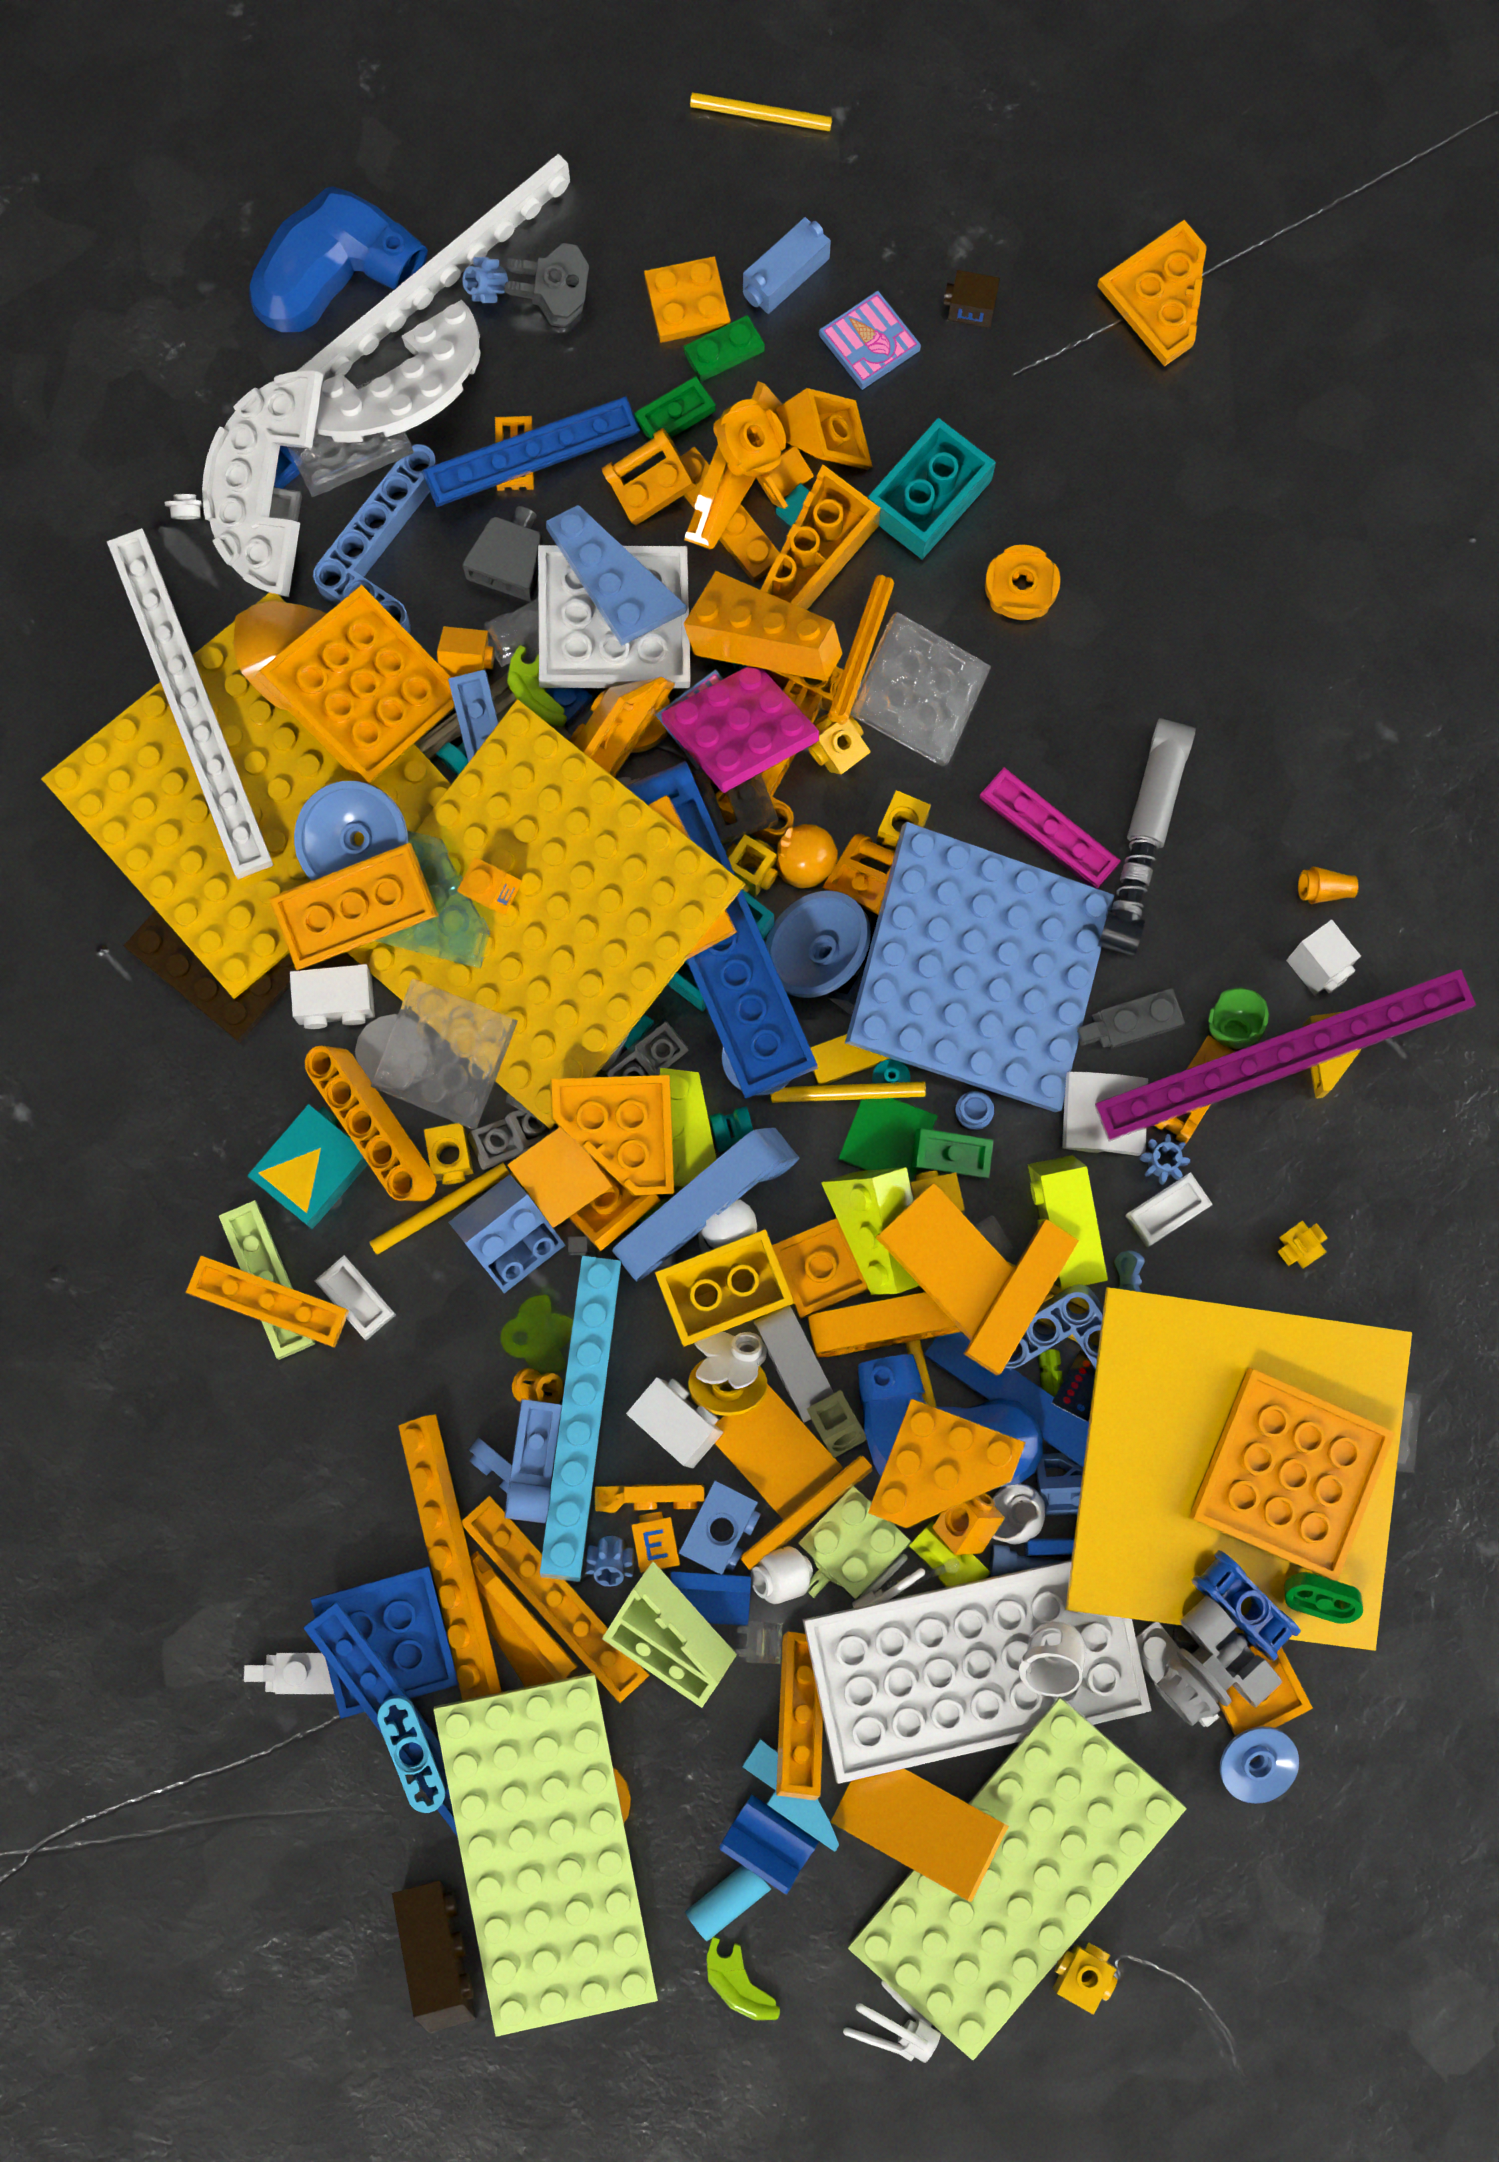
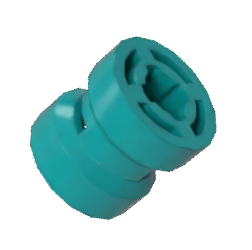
M747 1106L736 1108L732 1114L723 1115L722 1113L709 1115L718 1153L729 1150L732 1145L753 1131ZM729 1121L734 1136L733 1138H731L730 1131L727 1122Z

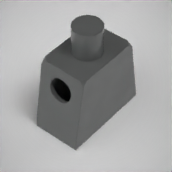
M518 506L511 522L498 517L491 518L463 562L462 566L466 579L532 602L538 578V545H543L542 534L532 530L537 517L536 513L528 508Z

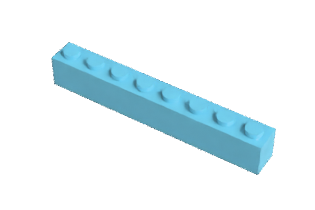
M582 1256L540 1567V1577L577 1582L581 1580L621 1260Z

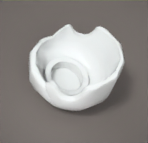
M1020 1483L1001 1487L994 1495L993 1500L995 1502L994 1506L1005 1519L992 1538L1015 1545L1030 1541V1539L1035 1538L1040 1533L1044 1524L1045 1504L1043 1498L1036 1489L1029 1485Z

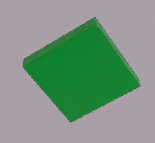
M893 1098L861 1099L838 1161L863 1171L906 1167L909 1182H913L917 1168H911L916 1129L933 1130L938 1115Z

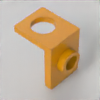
M794 446L781 453L779 460H782L775 469L756 477L771 503L782 509L788 507L784 497L790 494L800 483L803 485L814 477L798 448Z

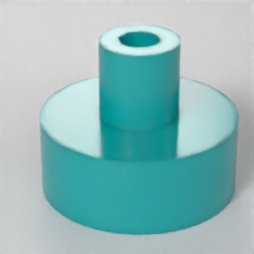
M446 742L436 752L444 765L457 777L469 763L464 742L457 748L451 743Z
M894 1059L880 1062L875 1067L871 1083L910 1082L908 1068L902 1062Z

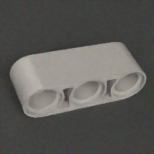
M788 1305L753 1320V1323L767 1348V1352L802 1422L805 1423L811 1420L806 1409L834 1394L792 1308Z

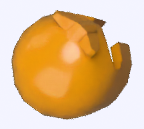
M801 824L795 827L789 826L777 843L778 859L776 870L779 871L778 875L782 880L793 887H816L831 875L837 863L838 850L832 836L825 829L817 825Z

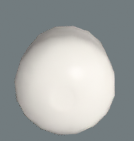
M738 1199L721 1214H715L706 1220V1226L698 1234L699 1247L702 1253L711 1251L706 1245L704 1238L711 1247L716 1249L756 1233V1216L751 1207Z
M1052 1621L1037 1627L1028 1639L1026 1654L1024 1653L1020 1660L1019 1674L1024 1685L1035 1693L1056 1697L1069 1695L1077 1690L1082 1682L1085 1662V1643L1080 1633L1073 1626L1063 1622ZM1048 1656L1051 1660L1059 1662L1053 1665L1048 1663L1043 1657ZM1031 1664V1672L1029 1673L1027 1669Z

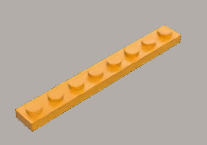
M436 1414L423 1416L398 1425L461 1697L462 1700L500 1693L502 1691Z

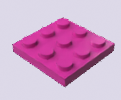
M752 666L745 667L661 712L663 724L723 793L819 741V730L762 668Z

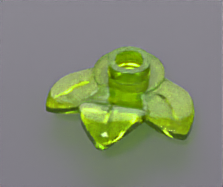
M548 1295L531 1297L521 1305L517 1318L509 1321L503 1327L501 1344L504 1350L511 1356L524 1357L534 1370L557 1372L565 1368V1361L559 1348L564 1347L571 1341L573 1320L563 1315L550 1314L551 1302ZM522 1331L528 1335V1340L525 1344L517 1345L513 1342V1337L517 1332Z

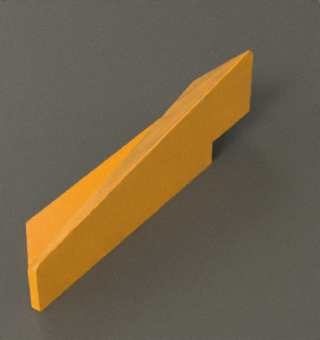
M758 381L751 399L760 402L756 405L765 411L771 409L778 417L776 408L782 405V403L765 383ZM747 433V438L749 442L753 445V443L756 441V438L754 434L749 435ZM718 445L695 504L696 509L684 539L708 549L715 547L756 478L744 474L741 476L734 475L729 470L727 461L724 459Z
M476 1551L470 1557L486 1626L523 1685L529 1687L567 1679L578 1665L485 1558Z

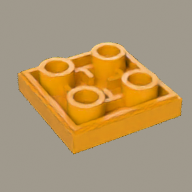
M560 1127L508 1164V1167L552 1228L616 1184L612 1176Z

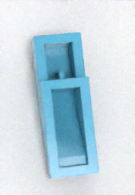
M759 1738L742 1764V1767L774 1789L767 1800V1805L835 1852L839 1843L829 1818L818 1799L814 1801L776 1795L778 1751L762 1738Z

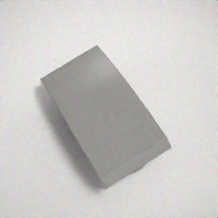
M664 1018L627 1049L606 1070V1074L608 1077L659 1075L660 1068H668L687 1053L689 1049Z
M522 1108L509 1113L505 1119L470 1131L467 1138L482 1170H485L523 1154L556 1129H549L529 1110Z

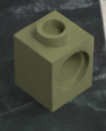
M841 1390L806 1409L833 1458L867 1440L861 1424Z

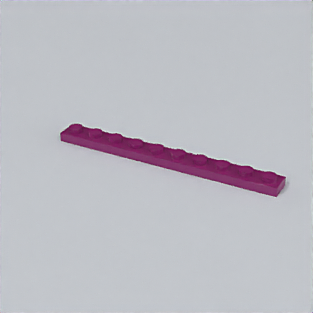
M1459 969L1095 1103V1109L1108 1142L1471 1009L1476 1003L1463 972Z

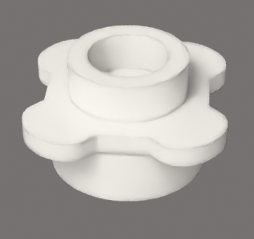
M176 494L173 495L174 501L165 502V506L169 507L171 511V519L191 520L201 518L200 508H203V503L196 500V495Z

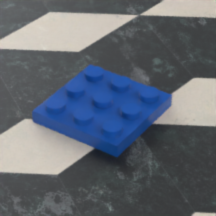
M429 1566L311 1598L315 1617L336 1601L339 1602L409 1699L459 1685ZM325 1658L340 1719L365 1712Z

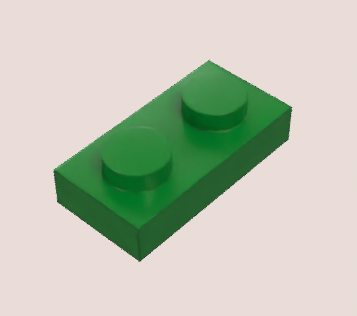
M748 315L683 346L684 354L700 382L765 351V344Z
M694 377L634 413V416L650 441L654 438L653 434L661 428H664L670 438L716 412V405L698 378Z
M922 1128L916 1129L911 1168L949 1174L956 1173L957 1175L981 1179L989 1178L993 1140Z

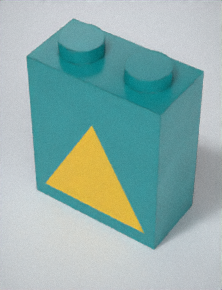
M308 1104L247 1176L313 1230L368 1163L350 1136L336 1127L339 1120L323 1106L319 1111H316Z

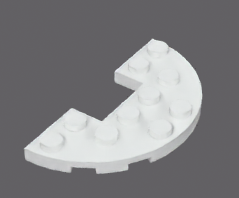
M460 300L402 335L405 347L414 357L407 359L383 376L374 379L360 390L342 373L325 380L321 387L314 438L319 434L332 436L334 442L350 443L363 442L365 435L384 432L385 437H389L427 421L453 402L463 391L462 383L468 374L475 373L481 354L479 349L480 334L469 307Z
M302 370L275 376L274 381L260 389L253 388L233 406L236 411L230 417L225 427L218 428L206 458L203 474L202 501L205 520L210 521L215 537L212 541L221 557L246 582L259 589L289 597L300 523L293 520L270 518L269 514L280 445L312 449L323 374L318 371Z

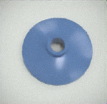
M1265 1726L1247 1729L1234 1737L1225 1748L1220 1761V1775L1226 1789L1235 1798L1254 1804L1274 1800L1285 1793L1294 1782L1299 1769V1755L1292 1740L1282 1731ZM1260 1755L1256 1762L1250 1763L1254 1757Z

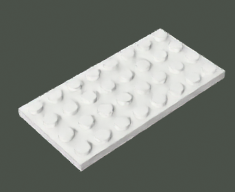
M1072 1559L803 1619L836 1782L839 1784L1022 1741L1058 1699L1056 1696L1035 1693L1024 1685L1019 1674L1020 1660L1024 1653L1026 1654L1028 1639L1032 1632L1043 1623L1054 1621L1073 1626L1080 1633L1085 1643L1082 1682L1077 1690L1069 1695L1060 1697L1092 1725L1150 1712L1151 1706L1132 1619L1065 1610ZM1048 1656L1043 1657L1048 1663L1053 1665L1060 1662L1051 1660ZM1031 1664L1027 1669L1029 1673L1031 1672Z

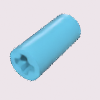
M741 1865L689 1907L685 1913L705 1941H709L768 1893L771 1887L764 1879Z

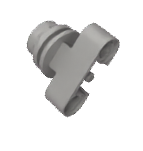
M1206 1595L1180 1620L1183 1627L1200 1647L1193 1654L1183 1648L1177 1651V1656L1181 1661L1177 1662L1171 1659L1166 1664L1164 1677L1155 1687L1171 1708L1184 1721L1193 1726L1201 1718L1214 1717L1220 1711L1217 1705L1218 1702L1224 1706H1228L1232 1702L1226 1692L1232 1685L1249 1704L1256 1708L1282 1683V1680L1265 1659L1254 1655L1247 1646L1248 1642L1241 1635L1238 1636L1234 1631L1237 1625L1218 1603Z

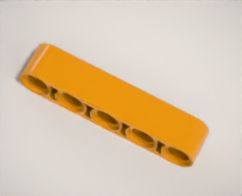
M315 1046L305 1058V1069L308 1076L387 1193L398 1201H426L431 1198L437 1186L433 1171L353 1054L343 1048ZM390 1149H392L391 1158H390V1154H389ZM411 1178H412V1188H410V1180H411Z
M926 1292L824 1311L808 1317L814 1354L819 1358L962 1332Z

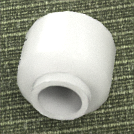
M786 1546L764 1556L756 1567L752 1569L751 1582L759 1597L772 1604H779L806 1594L810 1586L813 1569L806 1556H803L796 1548Z

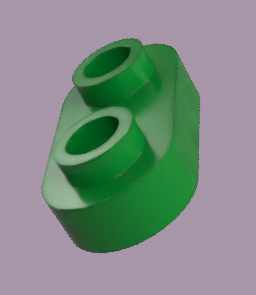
M1300 1572L1292 1575L1284 1584L1285 1602L1293 1610L1338 1624L1354 1622L1363 1614L1362 1594L1353 1586L1309 1572Z

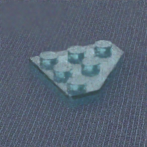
M407 830L408 843H411L439 916L375 941L481 969L490 929L484 918L480 917L472 900L457 892L463 878L451 863L445 844L439 838Z

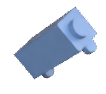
M804 217L743 273V294L754 307L760 306L769 314L830 259L831 240L823 234V229L818 222L813 221L811 223Z

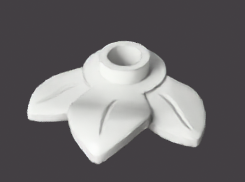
M720 1332L694 1343L695 1346L707 1358L697 1369L696 1378L709 1384H720L728 1380L735 1389L746 1387L757 1378L758 1366L765 1361L767 1348L761 1337L751 1332L739 1333L736 1336Z

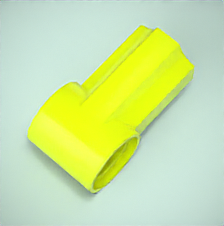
M933 1521L909 1545L939 1575L937 1578L945 1587L986 1579L991 1574L973 1554L955 1555L932 1528L935 1524Z

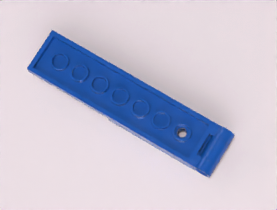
M686 761L625 786L648 805L667 795L671 799L690 839L735 875ZM741 890L726 909L737 933L687 959L686 962L689 965L746 1099L816 1070L818 1065Z

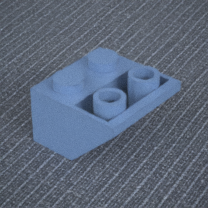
M510 1174L448 1222L503 1293L511 1289L565 1246L564 1242L528 1194Z

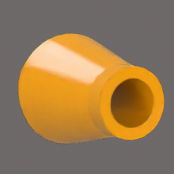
M1313 866L1310 870H1303L1300 874L1298 881L1299 896L1302 900H1308L1310 904L1343 898H1355L1358 893V879L1355 875H1345Z

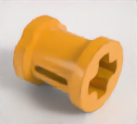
M524 1368L514 1377L512 1392L519 1402H521V1399L559 1404L564 1393L563 1381L554 1373L548 1372L541 1375L537 1370ZM525 1380L532 1381L531 1384L524 1383ZM544 1392L552 1393V1395H551V1396L544 1395V1394H545Z

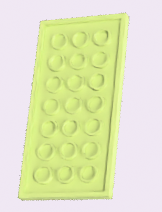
M595 1673L434 1706V1715L495 2036L658 2001Z
M1060 1696L968 1803L1009 1826L972 1902L967 1901L912 1869L848 1945V1949L973 2061L1187 1809L1182 1802Z

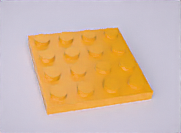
M360 585L261 668L255 676L357 781L368 784L374 781L455 708L448 681L452 677L363 585Z
M1248 1368L1189 1518L1320 1576L1338 1581L1396 1432L1260 1371Z

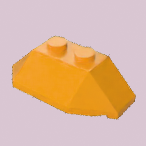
M657 677L610 687L606 693L604 691L601 692L591 706L593 714L586 725L582 723L577 727L570 742L615 778L675 686V683L664 677Z

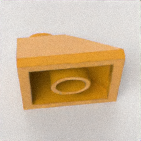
M806 388L776 408L778 418L785 432L786 443L818 459L866 470L873 467L856 400Z

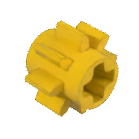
M1301 1221L1279 1237L1285 1246L1277 1252L1288 1266L1297 1261L1301 1268L1304 1269L1326 1253L1321 1243L1328 1239V1237L1317 1223L1308 1228L1304 1221Z

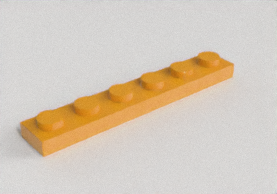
M491 1496L487 1497L461 1521L462 1526L591 1672L595 1673V1676L619 1703L650 1676L642 1666L602 1639L608 1627L566 1580L540 1577L542 1553L512 1519L505 1518V1511Z

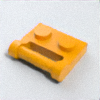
M664 428L655 432L653 439L617 463L613 464L610 462L601 468L630 522L635 526L697 487L672 439ZM659 452H664L666 456L664 460L625 484L622 478L624 475Z
M856 834L847 845L823 888L826 891L844 893L853 898L863 909L879 915L891 868L885 874L861 864L859 861L861 858L869 857L892 866L895 852L873 843L872 839L868 836Z

